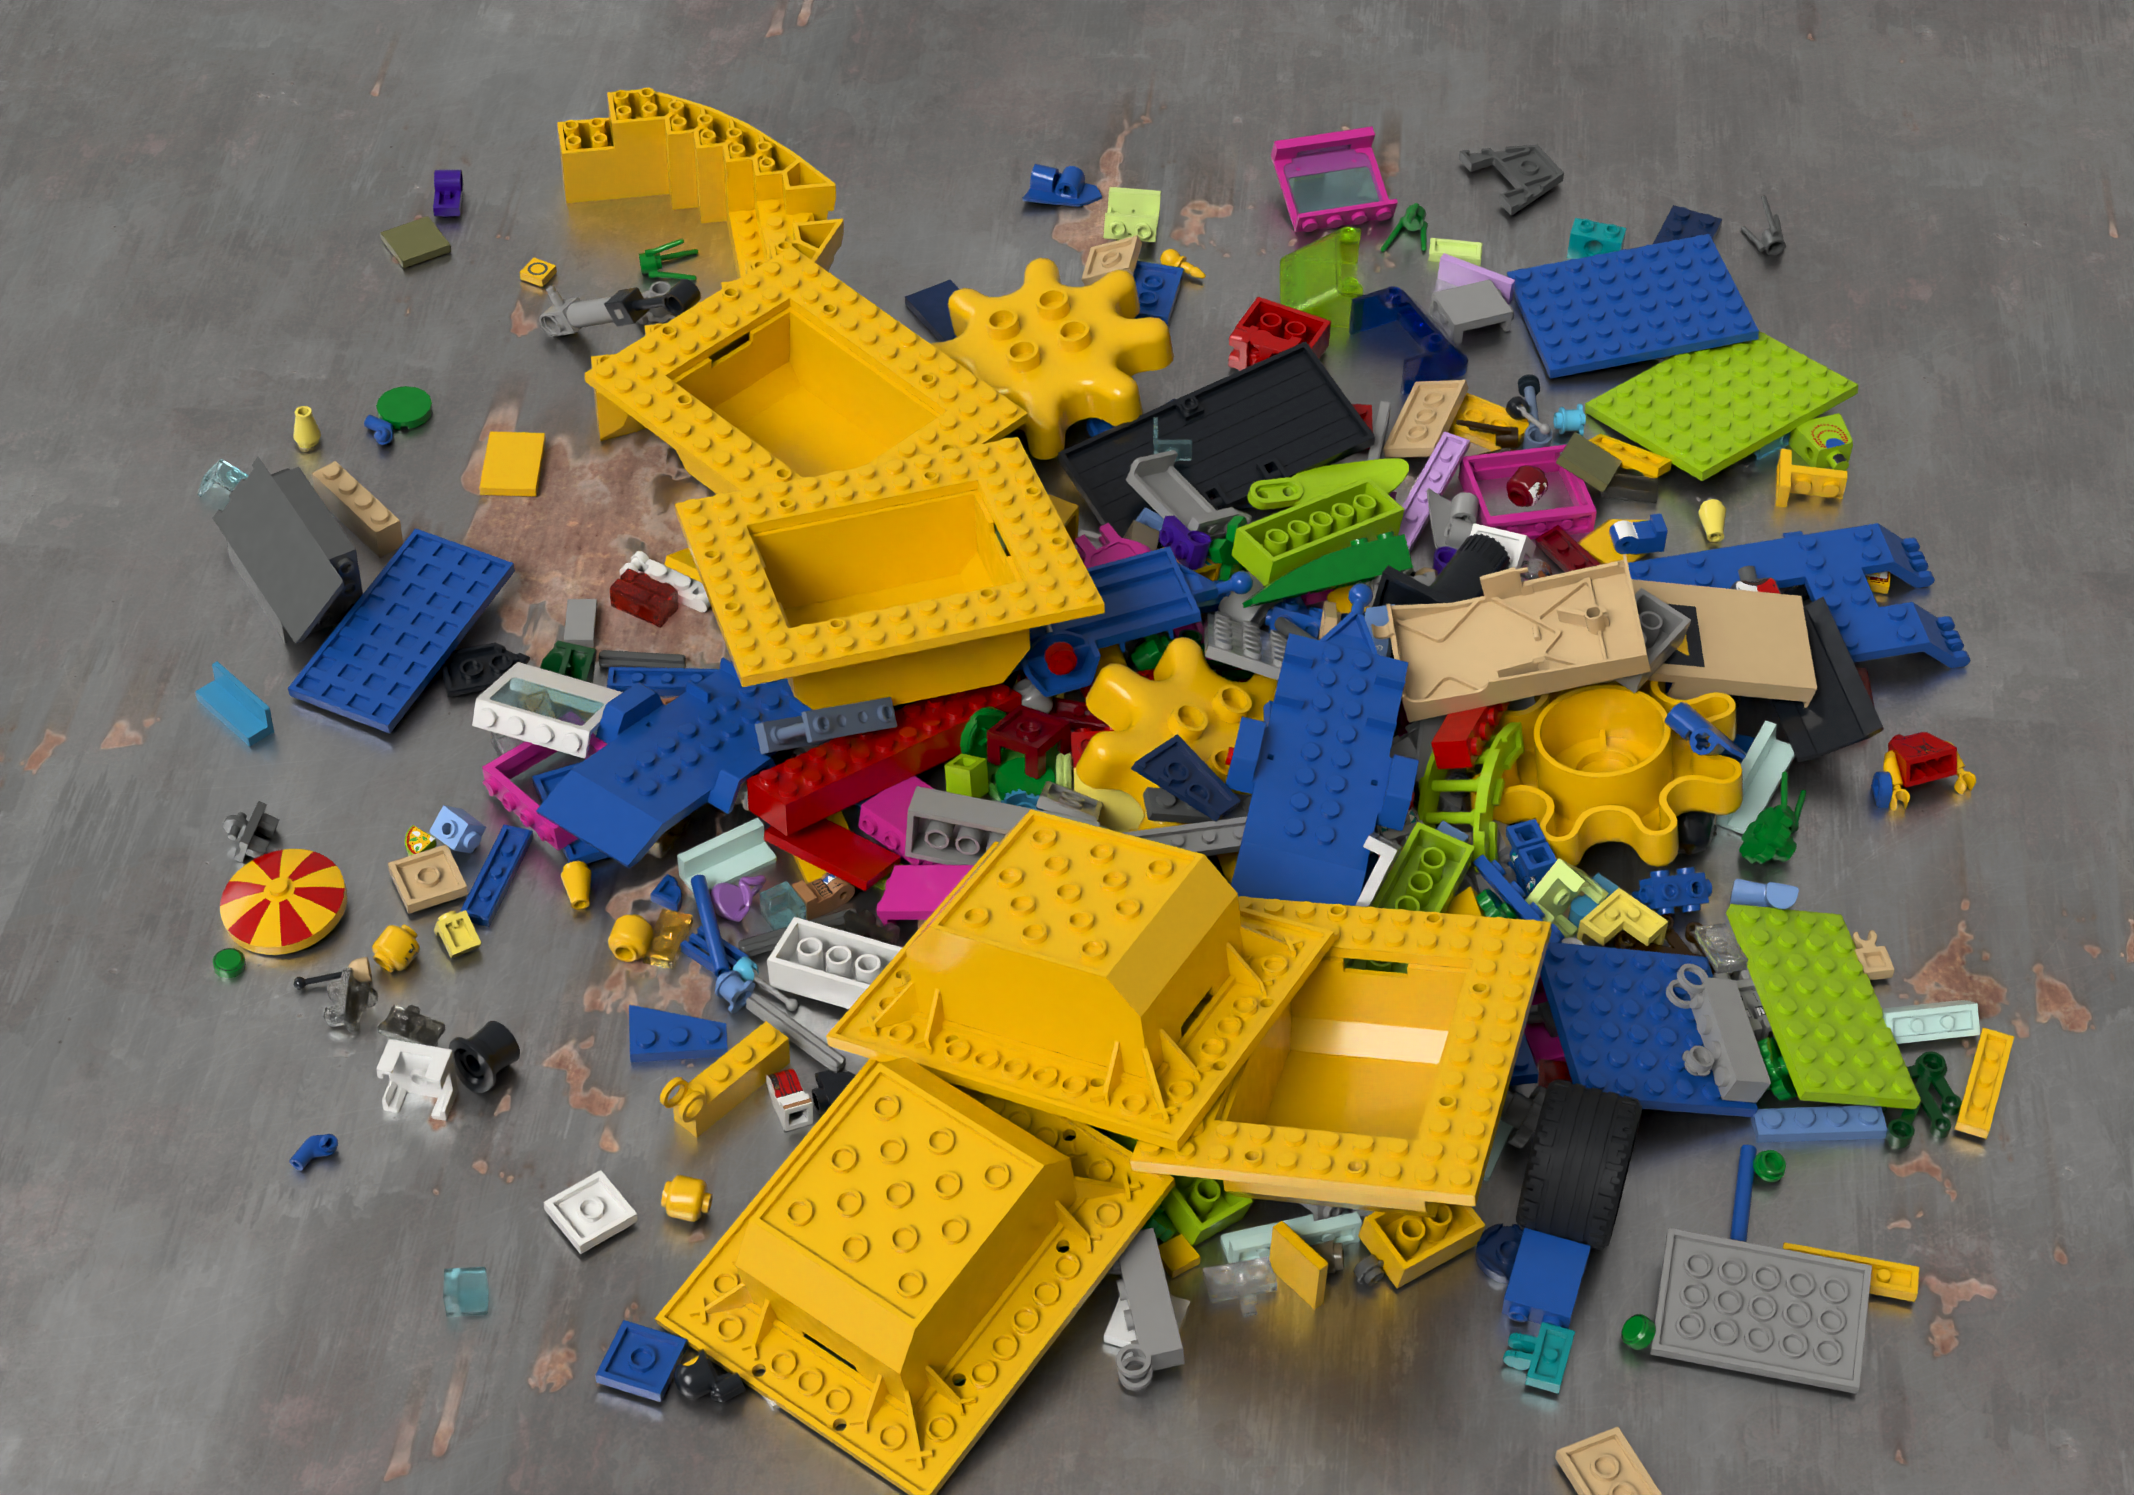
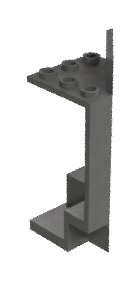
M257 457L252 464L254 468L246 480L241 479L229 495L231 500L223 511L220 509L217 511L213 520L226 538L231 562L284 643L294 641L297 644L303 642L311 633L340 623L362 596L363 590L357 552L299 467L291 470L287 468L270 474L260 458Z

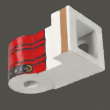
M792 1068L767 1075L768 1091L784 1131L813 1124V1102L810 1096L805 1094L795 1070ZM802 1112L800 1118L789 1119L790 1113Z

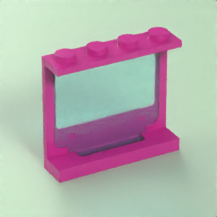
M1373 127L1274 142L1271 158L1295 232H1312L1316 229L1337 228L1347 224L1358 225L1373 220L1384 221L1394 216L1398 202L1397 199L1389 200L1372 149L1375 137Z

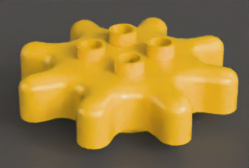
M1037 258L1031 261L1026 266L1024 272L1023 286L1013 293L1000 297H989L970 288L954 291L949 297L948 309L954 334L957 337L944 342L930 343L1028 412V421L1017 429L1023 430L1026 433L1030 454L1035 458L1045 460L1058 456V452L1064 450L1066 430L1070 425L1079 420L1099 418L1113 426L1136 420L1143 414L1138 385L1131 376L1141 372L1164 369L1172 363L1174 358L1170 330L1165 321L1154 317L1134 319L1140 312V303L1135 279L1128 271L1114 270L1091 285L1071 287L1061 284L1058 267L1054 261L1048 258Z
M1186 637L1175 638L1168 644L1153 672L1155 681L1137 674L1127 666L1110 663L1100 670L1085 700L1089 711L1108 724L1114 731L1099 732L1090 739L1077 763L1076 774L1085 785L1091 788L1115 789L1130 794L1139 803L1144 814V818L1136 831L1192 824L1148 820L1143 793L1147 787H1161L1131 769L1137 760L1178 734L1208 767L1226 783L1230 766L1225 765L1229 747H1235L1241 717L1264 721L1263 706L1267 702L1274 700L1278 680L1256 673L1247 682L1228 680L1210 668L1199 644ZM1230 789L1234 794L1252 795L1249 793ZM1239 852L1216 855L1225 877L1230 882H1232Z
M1647 680L1636 693H1633L1618 682L1580 686V688L1575 687L1534 696L1535 704L1520 711H1505L1499 721V725L1496 726L1492 735H1497L1510 722H1521L1524 753L1516 759L1510 770H1504L1501 779H1504L1505 785L1500 806H1494L1492 821L1497 820L1510 825L1536 819L1556 859L1560 858L1575 867L1580 863L1589 847L1604 842L1626 843L1637 852L1641 860L1646 864L1655 867L1666 866L1675 860L1679 850L1677 816L1692 811L1728 815L1736 812L1741 807L1743 801V773L1741 764L1727 756L1698 755L1691 749L1690 740L1686 741L1665 723V718L1671 709L1678 703L1685 702L1734 742L1737 733L1736 703L1731 696L1724 693L1713 692L1693 699L1676 700L1666 695V682ZM1484 747L1482 752H1485L1486 749H1490V747ZM1481 773L1475 775L1472 779H1477ZM1470 792L1471 810L1475 809L1477 792Z

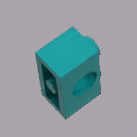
M1575 218L1570 233L1567 258L1579 259L1623 250L1627 228L1614 224L1594 222L1589 219Z

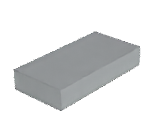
M597 599L567 600L564 642L594 647Z

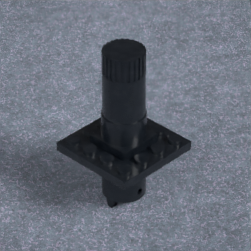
M1483 534L1470 535L1430 586L1388 565L1382 572L1372 607L1384 606L1386 604L1453 603L1484 596L1480 577L1509 569L1510 557L1508 552L1505 551V547L1499 541L1497 542L1495 538H1490L1488 535L1485 536ZM1391 649L1390 658L1394 659L1393 650Z

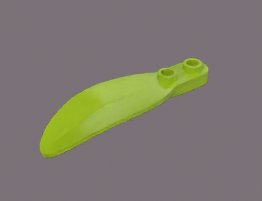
M1385 458L1321 466L1298 473L1291 478L1285 477L1256 481L1251 485L1247 499L1253 507L1260 510L1292 507L1367 477L1387 494H1390L1408 475L1409 465L1404 459Z

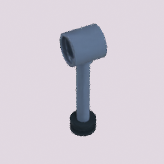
M1524 375L1518 380V391L1530 405L1529 414L1539 421L1536 395L1540 392L1539 379L1535 375ZM1528 420L1529 427L1525 430L1522 450L1551 446V430L1549 434L1543 435L1540 433L1539 428Z

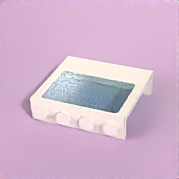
M517 662L476 698L472 726L586 759L588 757L591 734L599 727L605 705L623 692Z

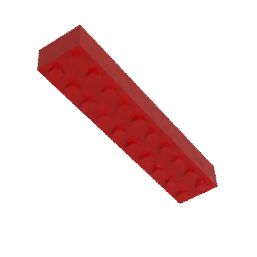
M1001 683L919 700L905 705L903 708L894 711L897 727L834 738L827 743L811 748L803 754L787 759L779 765L763 770L759 774L748 778V809L788 836L961 754V735L966 724L971 719L970 717L981 708L992 706L1008 715L1016 707L1022 705V695Z

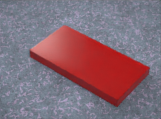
M825 818L788 836L773 826L766 829L763 840L864 891L893 871L895 865H900L901 856Z

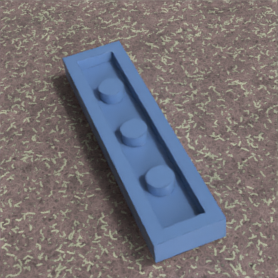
M1879 1106L1758 1109L1753 1118L1751 1117L1756 1143L1885 1139L1887 1133L1883 1111Z

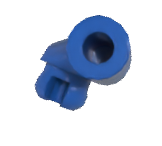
M373 415L367 416L364 426L376 432L374 437L379 444H389L394 438L392 424Z
M333 1134L311 1136L305 1140L289 1162L295 1169L301 1171L312 1158L332 1155L337 1149L338 1139Z

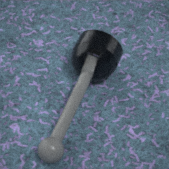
M1516 396L1508 401L1506 412L1510 417L1519 421L1526 418L1539 428L1541 434L1547 435L1550 433L1551 428L1548 424H1542L1529 414L1530 405L1526 400Z

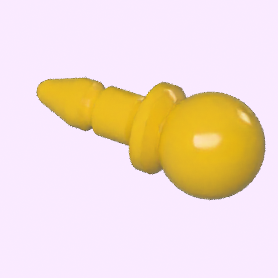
M1167 249L1161 254V265L1184 268V272L1189 275L1191 274L1194 278L1204 279L1206 277L1200 268L1186 262L1187 258L1180 256L1178 251Z

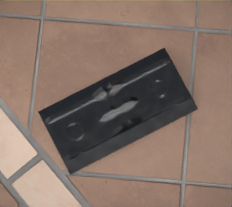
M1824 597L1815 600L1803 608L1817 690L1807 708H1804V703L1801 701L1771 699L1798 762L1821 757L1869 739L1884 730Z

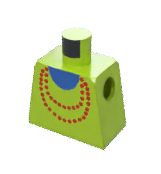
M1837 413L1811 419L1796 427V429L1791 431L1789 445L1810 467H1832L1834 470L1846 471L1849 467L1848 462L1852 452L1853 440L1841 414Z

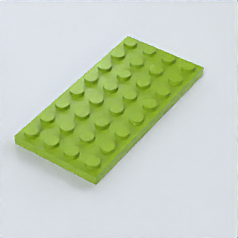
M1730 904L1726 915L1799 1100L1916 1109L1921 1099L1892 1031L1884 1022L1882 1017L1883 1010L1867 974H1864L1863 966L1855 954L1854 950L1856 947L1843 916L1833 913Z

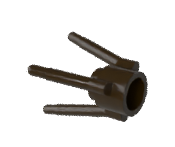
M1465 420L1456 421L1457 425L1469 427V430L1496 434L1495 446H1501V449L1481 454L1518 449V427H1501Z

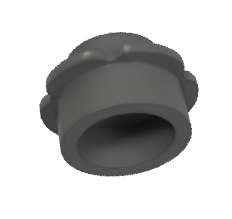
M1375 1255L1367 1256L1361 1260L1353 1270L1354 1274L1358 1277L1357 1282L1361 1285L1367 1283L1368 1286L1378 1283L1385 1274L1382 1269L1384 1265L1383 1260L1379 1261Z

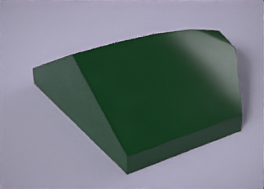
M557 641L553 649L542 660L540 668L593 683L597 650Z

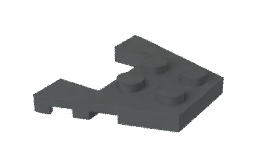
M1537 144L1506 147L1505 151L1494 152L1491 148H1483L1481 153H1470L1469 150H1461L1459 154V160L1470 172L1494 165L1514 186V190L1499 194V203L1510 215L1515 214L1561 183L1564 178V172Z

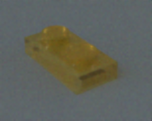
M662 909L653 929V938L648 951L642 955L643 963L674 969L681 953L680 943L686 940L693 924V916Z

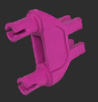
M1109 522L1099 527V532L1102 535L1099 537V542L1103 547L1096 550L1085 534L1075 539V544L1078 547L1076 550L1086 569L1151 551L1149 547L1142 543L1121 538Z

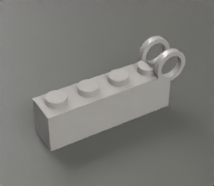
M1682 965L1677 972V979L1671 981L1667 986L1666 995L1675 1006L1683 1009H1692L1697 1023V1030L1701 1035L1704 1047L1714 1057L1712 1071L1722 1100L1757 1103L1771 1084L1736 981L1709 978L1706 972L1697 965ZM1690 971L1695 973L1701 979L1702 984L1695 985L1690 983L1685 978L1684 972ZM1679 987L1684 989L1690 995L1691 1000L1684 1001L1679 999L1674 994L1673 988Z
M1154 1228L1140 1230L1112 1266L1113 1271L1120 1270L1122 1279L1116 1280L1120 1300H1127L1129 1310L1123 1311L1127 1330H1134L1137 1339L1120 1349L1116 1358L1121 1384L1133 1391L1146 1388L1152 1382L1153 1371L1185 1364L1183 1346ZM1133 1352L1134 1356L1129 1357L1122 1362L1124 1356L1127 1353ZM1132 1364L1143 1365L1141 1369L1135 1371L1126 1369ZM1148 1373L1146 1378L1138 1383L1129 1382L1125 1378H1140Z

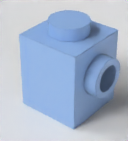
M443 805L429 832L452 850L472 854L474 849L480 844L481 837L487 827L463 809Z

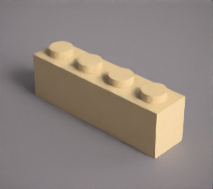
M336 461L312 473L314 489L328 510L379 558L402 546L403 538L400 520Z

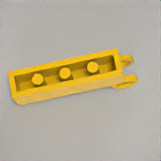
M765 1021L689 1083L682 1077H675L670 1080L660 1094V1103L666 1108L673 1107L674 1121L698 1138L766 1083L767 1075L781 1071L790 1063L789 1038ZM680 1085L679 1090L675 1094V1096L668 1100L671 1091L676 1086Z

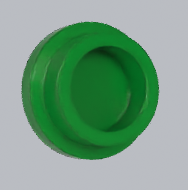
M1767 1150L1755 1156L1753 1168L1761 1179L1767 1182H1777L1785 1174L1786 1162L1777 1151Z

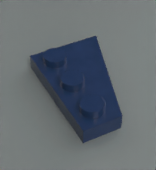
M1178 734L1137 760L1131 768L1214 821H1218L1233 811L1241 802Z

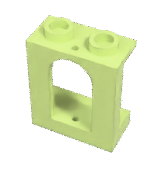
M1109 187L1108 210L1105 213L1104 238L1121 240L1138 235L1141 241L1156 242L1161 191Z

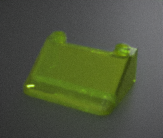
M1343 227L1283 256L1279 264L1280 304L1331 321V327L1359 328L1363 303V287L1353 277H1346L1341 280V264L1358 263L1361 228Z

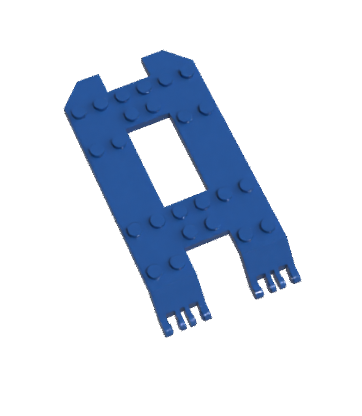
M1879 523L1628 563L1631 579L1726 589H1730L1734 582L1740 581L1738 574L1740 568L1755 566L1758 579L1771 577L1775 579L1778 588L1805 584L1812 602L1824 597L1853 662L1925 652L1951 669L1964 667L1970 663L1967 651L1962 650L1964 644L1960 639L1958 631L1953 630L1955 624L1952 617H1936L1914 602L1878 607L1865 577L1867 574L1889 571L1915 588L1928 587L1935 581L1932 572L1926 571L1929 566L1923 552L1918 551L1920 545L1917 539H1902ZM1666 682V693L1669 692L1673 683Z

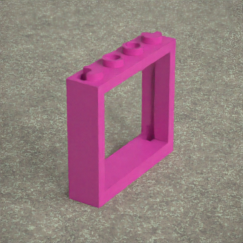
M1566 445L1465 456L1460 463L1458 478L1464 493H1471L1479 500L1476 521L1479 525L1527 535L1532 540L1557 525L1569 535L1592 532L1597 511L1584 481L1556 463L1560 452L1564 450ZM1524 465L1538 467L1544 473L1559 471L1573 506L1490 516L1476 481L1512 477L1518 468Z
M571 714L561 720L579 726L583 725ZM594 733L590 737L588 757L607 745L604 741L597 738ZM525 741L482 767L485 779L483 780V785L486 786L489 795L497 797L507 811H513L520 818L524 826L527 828L531 827L537 832L543 842L546 840L559 851L579 838L536 812L539 805L510 781V779L556 753L557 750Z

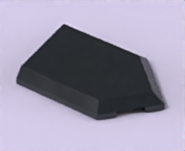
M496 642L454 650L440 668L447 697L486 690L517 662L527 664L530 661V657L522 653H512L506 650L505 646Z

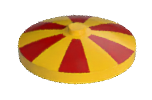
M306 849L273 851L250 861L229 880L220 901L221 919L233 941L246 950L265 955L293 953L317 943L335 928L346 909L347 888L341 871L326 856Z

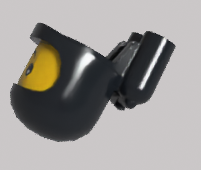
M704 1348L698 1351L699 1356L678 1365L675 1369L674 1380L677 1389L688 1399H698L711 1393V1399L724 1403L746 1391L738 1372L733 1375L731 1373L717 1375Z

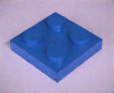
M623 1320L595 1374L596 1383L661 1402L674 1377L675 1369L680 1365L688 1348V1341L685 1338Z

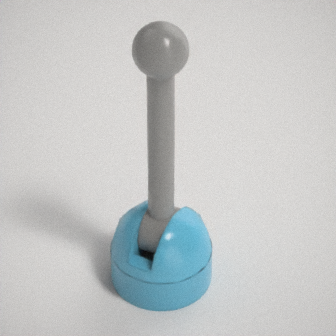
M744 956L734 965L732 971L736 970L739 972L744 982L748 980L756 982L785 1003L789 1011H796L799 1004L797 1000L787 998L758 977L759 969L753 960Z

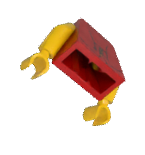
M1920 732L1908 736L1895 735L1888 743V752L1884 755L1883 771H1888L1892 779L1893 793L1889 806L1893 811H1896L1897 800L1902 801L1905 809H1907L1910 794L1901 788L1903 785L1907 788L1957 775L1958 779L1954 784V789L1959 794H1963L1967 787L1972 791L1976 784V776L1963 769L1966 766L1954 744L1928 732Z

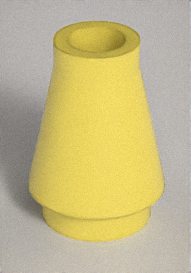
M300 406L295 410L293 439L300 447H314L318 444L321 437L320 429L313 417L311 408Z
M1707 500L1701 504L1698 515L1707 534V540L1713 543L1720 542L1724 539L1726 508L1719 500Z

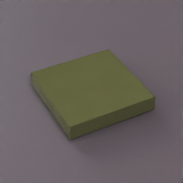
M429 216L380 232L381 240L403 268L451 252V244Z
M1574 432L1556 461L1558 465L1601 492H1604L1622 462Z

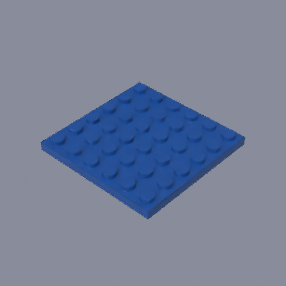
M1557 942L1548 943L1540 976L1573 1084H1582L1590 1089L1592 1087L1603 1090L1602 1092L1617 1093L1622 1097L1625 1095L1637 1098L1642 1105V1109L1753 1118V1115L1758 1111L1755 1102L1722 1100L1718 1086L1715 1084L1712 1069L1707 1076H1695L1690 1074L1684 1066L1683 1053L1687 1050L1690 1051L1693 1046L1704 1047L1701 1035L1698 1033L1692 1009H1683L1675 1006L1668 999L1666 988L1671 981L1677 979V972L1684 964L1697 965L1706 972L1709 978H1714L1707 957ZM1690 971L1684 972L1685 978L1690 983L1695 985L1702 984L1698 975ZM1679 987L1673 988L1674 994L1679 999L1684 1001L1691 1000L1687 991Z

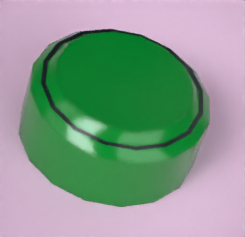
M235 948L222 949L213 958L214 971L222 978L236 977L245 969L244 954Z
M1636 1314L1631 1316L1623 1325L1621 1338L1629 1347L1634 1350H1641L1646 1348L1653 1340L1656 1326L1645 1315Z

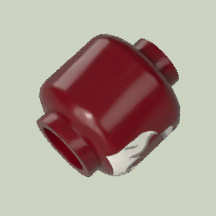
M1528 465L1519 467L1506 484L1508 498L1519 507H1532L1536 505L1548 490V481L1544 472L1538 467Z

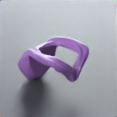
M763 875L742 877L739 880V886L730 883L716 884L710 891L715 913L722 918L740 922L748 914L753 896L763 887L767 878Z

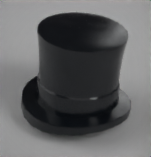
M489 1021L468 1039L456 1037L449 1044V1049L453 1052L457 1076L465 1087L476 1093H484L495 1085L496 1074L518 1061L520 1057V1049L515 1037L508 1028L497 1021Z

